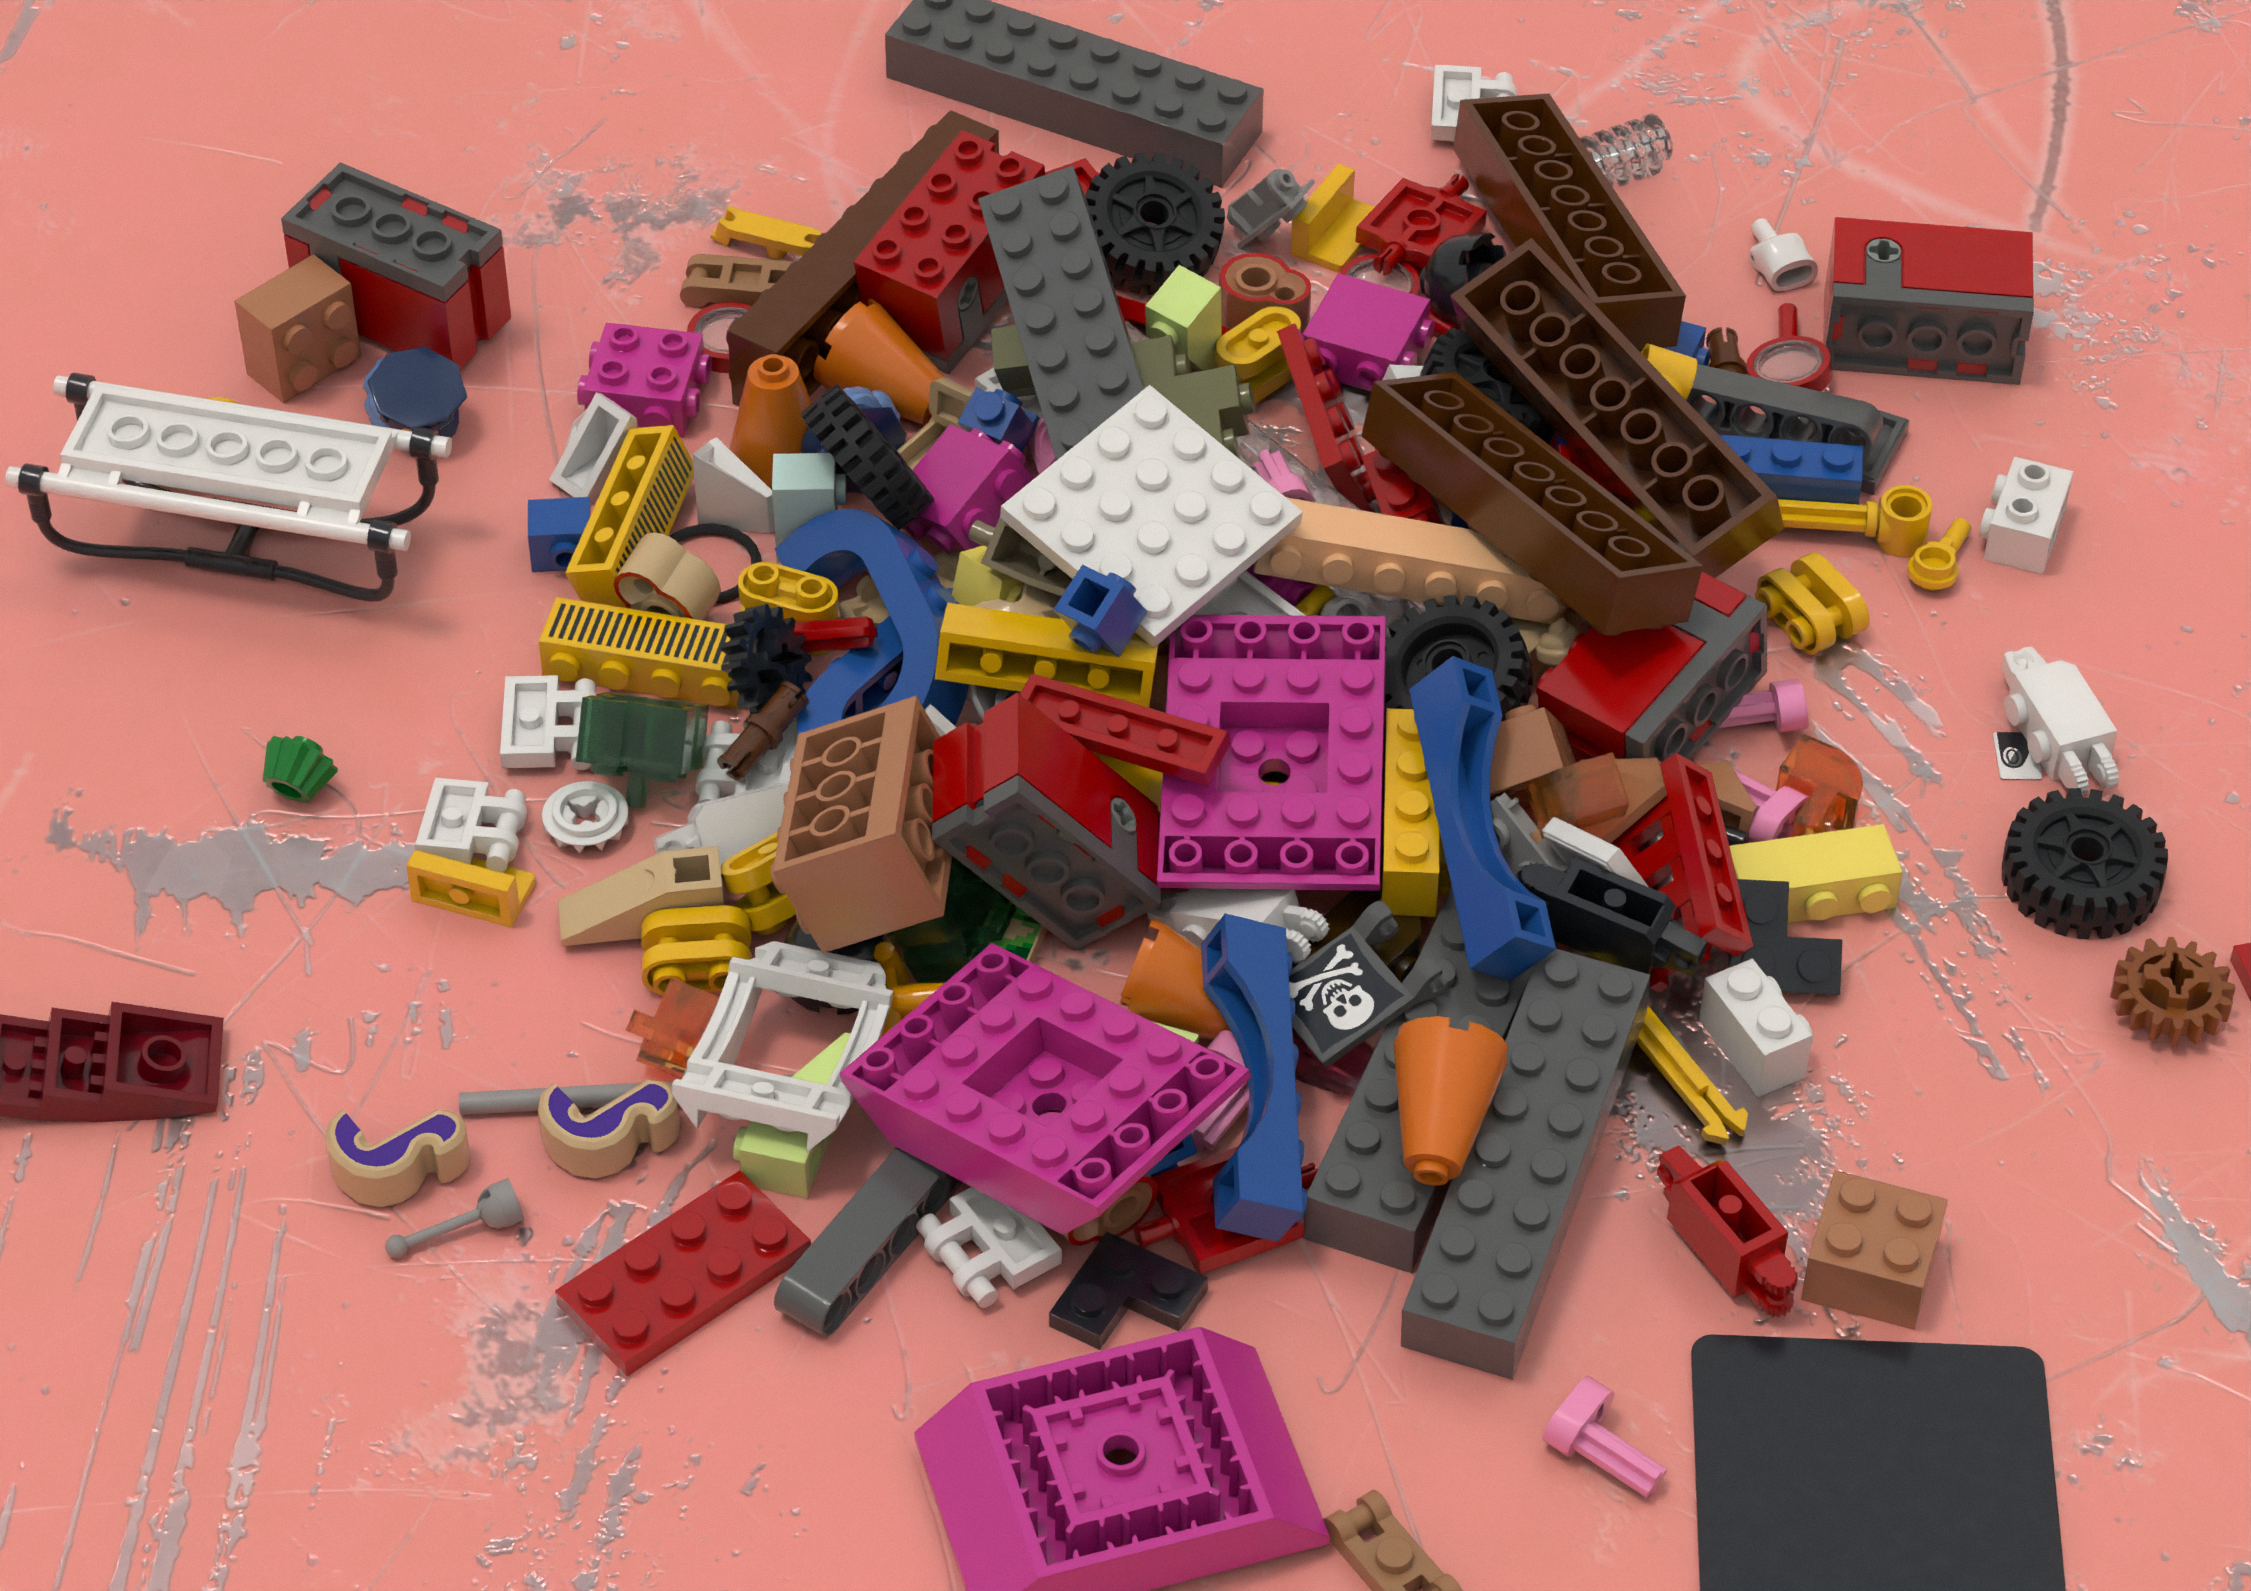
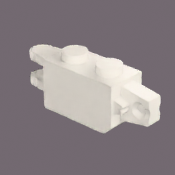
M2032 646L2004 653L2001 669L2010 689L2009 695L2005 697L2004 701L2006 716L2013 726H2018L2026 738L2032 759L2036 763H2041L2052 782L2061 779L2064 786L2068 789L2080 788L2082 795L2087 794L2089 790L2088 772H2091L2094 778L2098 780L2101 788L2108 789L2118 786L2119 771L2115 760L2112 759L2117 729L2076 665L2063 660L2046 663Z
M789 781L695 804L687 817L688 824L653 838L656 854L662 851L718 846L721 866L731 856L777 832L782 824L785 808L784 794L788 791Z
M1190 888L1187 892L1176 894L1164 893L1161 896V905L1147 912L1150 923L1153 918L1164 922L1200 948L1201 943L1225 913L1286 928L1287 952L1291 953L1294 963H1301L1310 954L1312 949L1310 948L1311 944L1308 943L1309 940L1319 942L1330 929L1328 928L1329 923L1326 922V918L1322 914H1319L1317 910L1313 911L1312 909L1308 910L1305 907H1300L1295 890Z

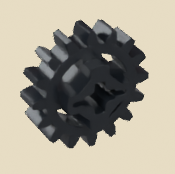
M768 604L746 608L745 611L733 614L735 623L725 625L724 628L730 641L720 643V649L728 655L726 662L721 665V671L728 673L729 678H732L727 685L728 692L737 690L739 693L737 706L740 709L750 707V714H758L784 681L790 682L801 689L795 696L796 699L802 694H806L803 684L812 682V676L805 671V666L812 659L811 655L805 653L804 648H801L806 640L805 635L796 636L793 632L796 620L793 617L783 619V608H770Z

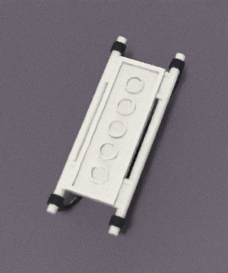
M73 372L69 377L56 376L53 384L55 396L66 397L67 402L74 404L77 423L60 454L62 463L59 472L51 473L46 466L25 463L21 468L9 466L5 475V483L8 487L18 488L21 494L27 496L31 518L37 523L43 536L55 546L69 552L94 557L183 562L187 567L271 581L280 578L357 600L377 602L388 598L394 589L395 577L398 574L395 549L407 551L410 545V531L398 529L397 526L416 519L431 505L435 495L436 484L439 482L436 456L449 457L452 449V439L439 436L438 431L433 429L415 427L413 431L362 424L98 382L93 375ZM392 450L409 452L410 456L416 459L418 480L423 486V491L418 501L411 507L395 514L362 518ZM156 485L297 507L298 510H285L252 503L222 500L220 498L181 494ZM47 493L239 525L226 552L193 547L182 550L162 547L86 543L67 538L55 530L50 522L52 513ZM260 528L365 544L370 551H374L377 574L382 579V583L376 589L357 587L310 572L281 566L275 560L252 558L247 556Z

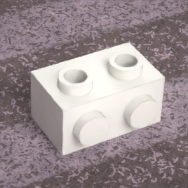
M2014 456L2008 475L1998 474L1991 498V504L1997 505L1996 509L1987 507L1983 515L1979 531V537L1987 539L1983 560L2043 575L2067 508L2074 471Z
M1753 958L1706 977L1699 1021L1755 1095L1759 1098L1806 1078L1810 1048L1813 1044V1033L1807 1020L1800 1014L1796 1015L1785 1001L1776 980L1771 976H1766Z

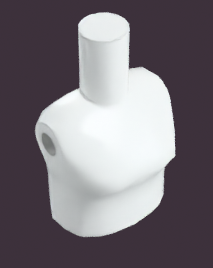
M1764 218L1758 219L1753 223L1751 230L1759 243L1752 246L1749 251L1750 262L1753 268L1766 278L1773 290L1788 291L1796 289L1815 279L1818 274V266L1807 251L1806 244L1799 234L1786 233L1777 235L1769 221Z

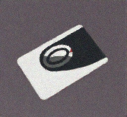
M2022 732L1993 733L2001 779H2042L2040 763H2036L2032 759L2028 750L2027 740Z

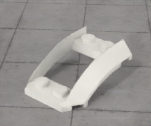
M777 941L756 947L755 958L750 960L732 957L718 1003L705 1032L687 1061L686 1073L681 1080L675 1079L672 1083V1096L695 1127L698 1128L706 1114L711 1112L729 1120L744 1119L771 1125L785 1132L808 1133L807 1152L835 1131L854 1100L852 1094L841 1082L839 1073L881 1038L893 1001V990L887 989L885 985L886 974L881 964L829 952L822 953L819 950ZM762 988L772 990L784 997L801 996L828 1002V1004L836 1008L846 1009L853 1007L859 1009L846 1047L827 1085L734 1065L750 1026Z

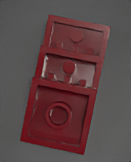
M111 1002L108 1015L53 1007L51 1008L48 1021L0 1014V1117L38 1121L114 1122L165 1119L216 1112L224 1018L119 1002Z

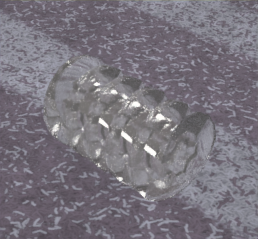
M1652 113L1642 116L1640 120L1633 119L1627 121L1623 126L1618 124L1609 127L1607 131L1601 130L1592 133L1590 137H1580V140L1612 187L1614 182L1618 186L1627 185L1630 181V176L1638 181L1644 179L1647 172L1651 175L1661 173L1663 159L1669 160L1673 151V143L1664 122Z

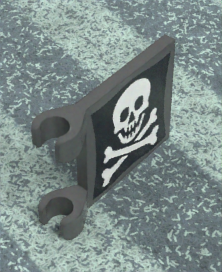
M1383 901L1372 903L1365 909L1351 928L1291 969L1289 976L1290 998H1293L1295 1001L1292 1029L1324 1068L1330 1066L1415 1004L1434 999L1447 990L1448 983L1442 975V968L1434 959L1425 958L1421 960L1401 983L1372 950L1370 945L1392 938L1399 929L1397 922L1393 919L1392 910Z

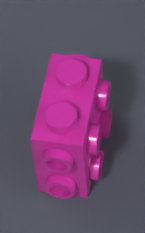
M1338 273L1302 336L1305 341L1312 337L1315 339L1325 360V365L1321 366L1323 371L1331 368L1339 382L1372 391L1373 382L1383 380L1389 364L1416 366L1417 354L1420 348L1426 350L1431 343L1435 322L1429 320L1430 299Z
M606 322L600 341H594L590 348V371L588 375H581L577 390L578 404L585 405L586 410L595 393L598 392L637 418V428L674 425L679 436L684 438L690 418H697L701 405L700 386L701 384L707 385L711 376L712 357L711 355L704 354L703 334Z
M950 424L913 469L935 500L902 529L919 541L924 536L927 537L936 547L947 554H950L953 549L962 552L983 546L969 539L970 528L976 520L996 527L1001 514V505L1035 479L1023 465L1027 460L1019 449L1007 441L1003 440L999 445L976 428L968 432Z

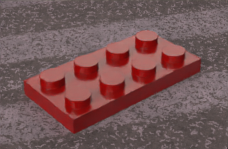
M1295 323L1277 331L1322 466L1347 508L1376 513L1372 501L1376 500L1367 472H1361L1360 469L1364 465L1361 458L1364 452L1355 436L1350 438L1348 434L1355 429L1353 420L1343 402L1338 404L1336 400L1338 397L1343 396L1339 381L1331 368L1325 371L1322 370L1321 366L1325 365V360L1315 339L1312 337L1305 341Z
M739 1170L556 1289V1303L627 1377L790 1269L810 1247L811 1240Z

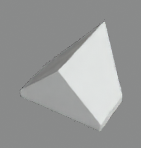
M596 392L588 408L573 421L564 453L549 480L574 498L590 497V505L599 498L630 428H637V418L603 394Z
M716 437L692 454L698 524L713 523L727 525L743 532L770 534L775 531L772 490Z

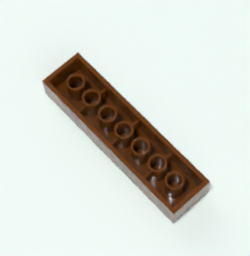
M1548 93L1460 100L1453 150L1514 246L1517 248L1532 238L1639 351H1642L1647 343L1662 348L1677 346L1686 298L1685 293L1551 95Z
M950 110L936 125H931L925 132L924 137L909 151L904 152L899 157L897 163L882 178L876 179L869 191L855 205L849 206L843 213L842 218L826 233H822L816 239L814 245L798 261L792 262L787 268L786 273L770 289H765L758 297V300L741 317L733 320L727 330L726 342L729 349V379L731 380L732 402L734 405L740 406L750 365L755 360L766 355L776 354L793 360L799 368L809 397L821 386L813 376L817 356L819 355L826 360L832 348L831 345L825 342L830 331L849 309L861 302L854 260L961 130L994 143L997 154H999V130Z
M1532 238L1450 295L1460 328L1612 493L1626 506L1703 565L1702 572L1714 578L1718 577L1784 529L1778 498L1775 493Z
M1451 372L1373 382L1361 437L1379 450V454L1382 457L1391 460L1406 472L1410 480L1420 484L1433 494L1441 505L1450 508L1466 521L1470 529L1482 534L1498 547V551L1502 555L1511 558L1525 569L1533 580L1542 583L1558 596L1562 604L1574 609L1590 622L1595 631L1608 636H1618L1626 631L1646 628L1656 630L1663 628L1665 625L1688 622L1703 565L1458 373Z

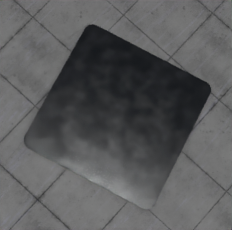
M1715 1334L1705 1335L1693 1344L1691 1350L1700 1591H2066L2045 1366L2042 1358L2035 1351L2018 1346Z

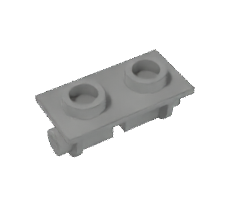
M1275 169L1257 183L1253 189H1249L1238 199L1231 202L1228 206L1227 219L1231 225L1238 227L1245 234L1236 246L1240 249L1255 237L1260 242H1263L1280 226L1281 222L1279 219L1282 218L1288 223L1295 218L1308 204L1303 196L1313 186L1315 181L1311 179L1301 187L1289 170Z
M1504 792L1490 802L1493 827L1501 853L1513 875L1518 880L1521 868L1523 869L1524 865H1529L1530 862L1533 864L1536 862L1538 864L1543 863L1545 867L1551 866L1566 873L1570 865L1561 860L1548 841L1544 838L1536 844L1530 837L1538 828L1518 804L1517 798L1511 801Z

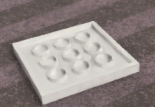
M1149 385L1001 505L1000 518L1072 579L1083 564L1105 576L1112 572L1130 582L1137 589L1134 597L1147 611L1135 633L1154 648L1299 526L1302 521L1303 511Z

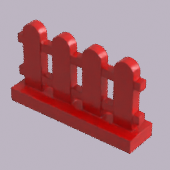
M1674 753L1660 763L1667 796L1611 844L1621 849L1649 888H1652L1673 874L1674 880L1657 891L1668 895L1676 905L1673 920L1677 921L1683 918L1684 924L1682 926H1684L1685 930L1707 941L1704 958L1701 962L1702 965L1712 958L1710 949L1715 946L1738 957L1753 947V942L1712 772L1678 753ZM1663 831L1664 836L1639 853L1638 847ZM1653 967L1650 973L1649 990L1653 989L1661 992L1669 986L1668 977L1677 971Z

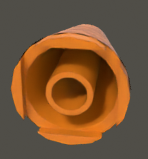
M868 299V307L862 302L855 304L841 317L827 336L825 342L831 345L832 348L826 360L819 355L817 356L813 376L818 383L829 389L837 384L841 389L860 386L869 389L871 392L874 390L883 391L891 398L896 410L901 415L900 417L925 426L932 417V413L929 410L930 383L939 378L946 377L879 303L873 299Z
M776 354L761 357L750 365L729 447L771 490L773 454L802 453L803 436L809 426L805 423L801 413L812 404L797 364L788 357Z
M1153 918L1148 931L1157 934L1155 941L1144 937L1121 993L1122 998L1120 1002L1128 1005L1127 1010L1150 1021L1199 1034V1038L1214 1040L1221 1031H1231L1220 1010L1203 990L1201 948L1164 922Z
M1441 1016L1416 1018L1403 1023L1398 1030V1036L1393 1045L1403 1164L1417 1181L1433 1186L1444 1185L1448 1180L1454 1179L1461 1174L1508 1063V1044L1498 1033L1469 1021L1468 1031L1449 1027L1451 1017Z

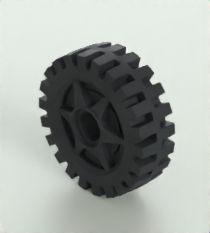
M1145 152L1134 153L1131 163L1126 155L1117 158L1114 167L1108 163L1101 169L1099 176H1094L1085 195L1109 272H1112L1111 279L1113 284L1121 287L1125 280L1130 281L1129 291L1138 294L1142 285H1147L1148 294L1154 295L1178 265L1204 277L1216 258L1225 226L1224 208H1221L1222 199L1219 192L1212 193L1214 184L1206 177L1199 181L1201 170L1194 165H1191L1187 171L1182 170L1184 160L1175 156L1171 164L1164 163L1165 154L1154 152L1151 161H1147Z
M1456 328L1447 330L1445 335L1441 334L1436 339L1424 362L1420 376L1451 372L1458 373L1547 444L1551 442L1556 431L1462 329L1460 331Z
M834 385L801 413L805 423L821 441L826 450L834 457L835 461L864 495L871 500L874 506L898 530L915 519L935 500L891 442L839 385Z
M1456 595L1444 596V606L1438 607L1433 598L1423 602L1426 611L1421 614L1418 613L1414 606L1405 611L1404 615L1407 620L1405 625L1395 619L1388 626L1391 637L1386 636L1385 717L1386 708L1413 709L1409 689L1452 656L1493 671L1503 715L1501 722L1506 720L1505 714L1521 707L1520 702L1528 703L1531 695L1529 685H1533V672L1526 644L1511 617L1504 610L1499 612L1494 603L1485 600L1481 606L1477 597L1466 595L1461 605Z
M2069 788L2065 799L2059 790L2048 792L2045 801L2038 796L2029 802L2028 809L2024 807L2020 809L2008 831L2001 868L2003 886H2008L2007 896L2011 902L2019 901L2018 911L2025 917L2036 912L2034 923L2044 929L2050 922L2056 923V934L2067 936L2069 928L2077 929V939L2088 940L2092 930L2097 931L2099 939L2111 938L2114 928L2122 935L2131 931L2133 923L2140 926L2147 920L2149 912L2153 913L2157 906L2164 885L2168 863V849H2165L2166 840L2163 833H2156V822L2151 817L2141 820L2143 810L2135 804H2132L2126 810L2123 809L2124 798L2113 794L2109 802L2102 800L2103 791L2091 789L2089 798L2082 797L2080 788Z

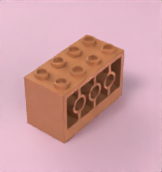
M917 696L798 734L794 758L790 760L791 775L788 791L784 794L785 808L782 824L777 830L778 846L775 861L771 864V876L777 890L781 894L786 893L795 907L797 920L802 931L805 934L812 935L822 953L944 916L952 855L932 841V824L934 823L932 822L933 741L940 738V735Z

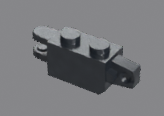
M1574 857L1566 873L1551 866L1545 867L1543 863L1538 864L1537 862L1534 864L1530 862L1529 865H1524V868H1521L1519 881L1529 892L1546 902L1555 941L1610 964L1650 974L1653 967L1662 969L1668 968L1690 976L1695 975L1704 958L1707 941L1685 930L1684 926L1673 920L1676 905L1668 895Z

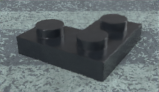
M1737 879L1753 947L1738 957L1729 953L1728 968L1753 958L1766 976H1771L1776 980L1782 993L1840 995L1842 939L1787 937L1789 882Z
M1106 1231L1049 1312V1327L1098 1350L1105 1344L1128 1309L1179 1332L1207 1293L1208 1277Z

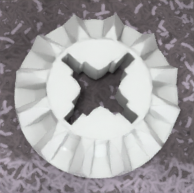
M581 781L568 784L555 791L544 804L542 821L546 836H553L559 848L573 845L579 854L585 846L591 845L596 846L602 851L607 840H620L622 828L629 825L627 802L619 791L604 783ZM591 814H595L596 821L594 823L589 820H585L581 824L576 822L577 816L587 818Z

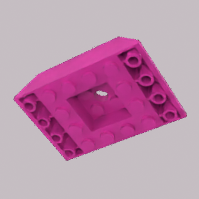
M1192 615L1181 624L1180 628L1170 634L1166 713L1228 731L1230 746L1208 786L1163 773L1157 888L1380 891L1386 616ZM1271 771H1280L1289 777L1287 781L1279 785H1269L1260 779L1264 774Z
M993 943L839 1073L841 1082L893 1146L1062 1235L1099 1217L1251 1078L1248 1068ZM1052 1109L1062 1110L1061 1113L1048 1112V1113H1044V1114L1040 1115L1041 1113H1043V1112H1045V1111H1047V1110H1052Z
M1203 1327L1183 1330L970 1383L914 1432L915 1442L965 1591H1149L1330 1544V1535L1256 1348ZM1114 1449H1127L1134 1453L1137 1458L1129 1464L1117 1465L1109 1462L1105 1455Z

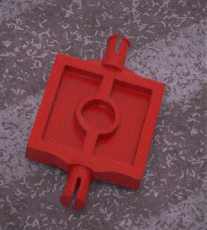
M1454 174L1446 185L1441 188L1423 186L1402 178L1357 225L1355 242L1381 253L1373 260V267L1377 273L1380 274L1383 270V275L1390 274L1400 261H1406L1423 270L1430 255L1441 242L1451 236L1479 233L1485 227L1487 210L1469 204L1460 198L1469 188V182L1463 175L1459 179L1460 174Z
M1237 1146L1152 1176L1158 1184L1156 1200L1163 1210L1164 1216L1134 1225L1133 1230L1136 1241L1142 1248L1172 1237L1185 1249L1196 1271L1204 1274L1304 1238L1305 1223L1302 1219L1299 1222H1295L1278 1242L1215 1228L1213 1178L1233 1156L1238 1148ZM1313 1162L1301 1167L1302 1188H1305V1190L1310 1188L1318 1171L1317 1168L1315 1169Z

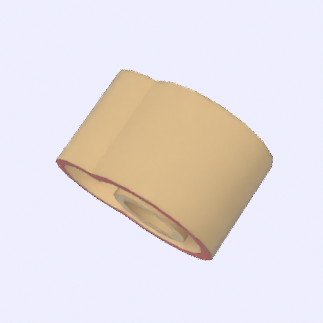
M656 532L647 533L641 537L613 583L615 592L625 604V608L698 620L706 619L718 600L721 591L719 579L710 566L701 558L687 552L675 539Z

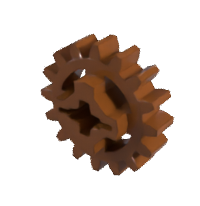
M2168 937L2165 947H2159L2151 938L2146 939L2143 952L2131 946L2127 950L2126 959L2118 960L2110 997L2118 1000L2115 1010L2117 1016L2131 1015L2128 1027L2130 1030H2138L2143 1026L2149 1029L2148 1040L2154 1042L2160 1034L2168 1035L2172 1046H2177L2180 1036L2187 1035L2190 1041L2198 1044L2201 1041L2203 1031L2215 1036L2219 1032L2221 1022H2228L2236 989L2235 984L2228 982L2229 967H2214L2217 954L2213 951L2203 956L2197 954V943L2191 941L2184 949L2177 947L2174 937Z

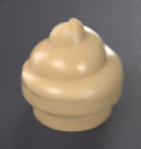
M1559 618L1558 621L1550 625L1549 631L1541 635L1536 647L1537 659L1542 662L1544 671L1549 668L1554 669L1568 654L1574 639L1581 634L1575 626L1567 623L1563 618Z

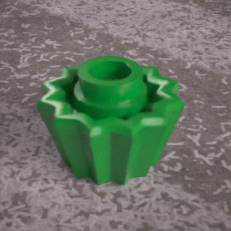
M273 736L267 742L263 781L268 788L286 799H292L298 803L300 801L308 803L338 772V768L333 765V759L325 756L323 748L308 738L295 736L292 739L287 736L284 738Z

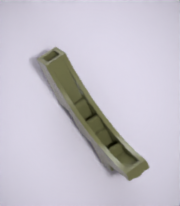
M1016 324L991 329L994 371L1002 389L1015 397L1037 395ZM1171 335L1133 342L1132 346L1145 387L1152 386L1239 458L1237 437L1249 435L1247 414L1255 413V401L1251 384L1241 383L1235 364L1191 373L1187 354H1178Z

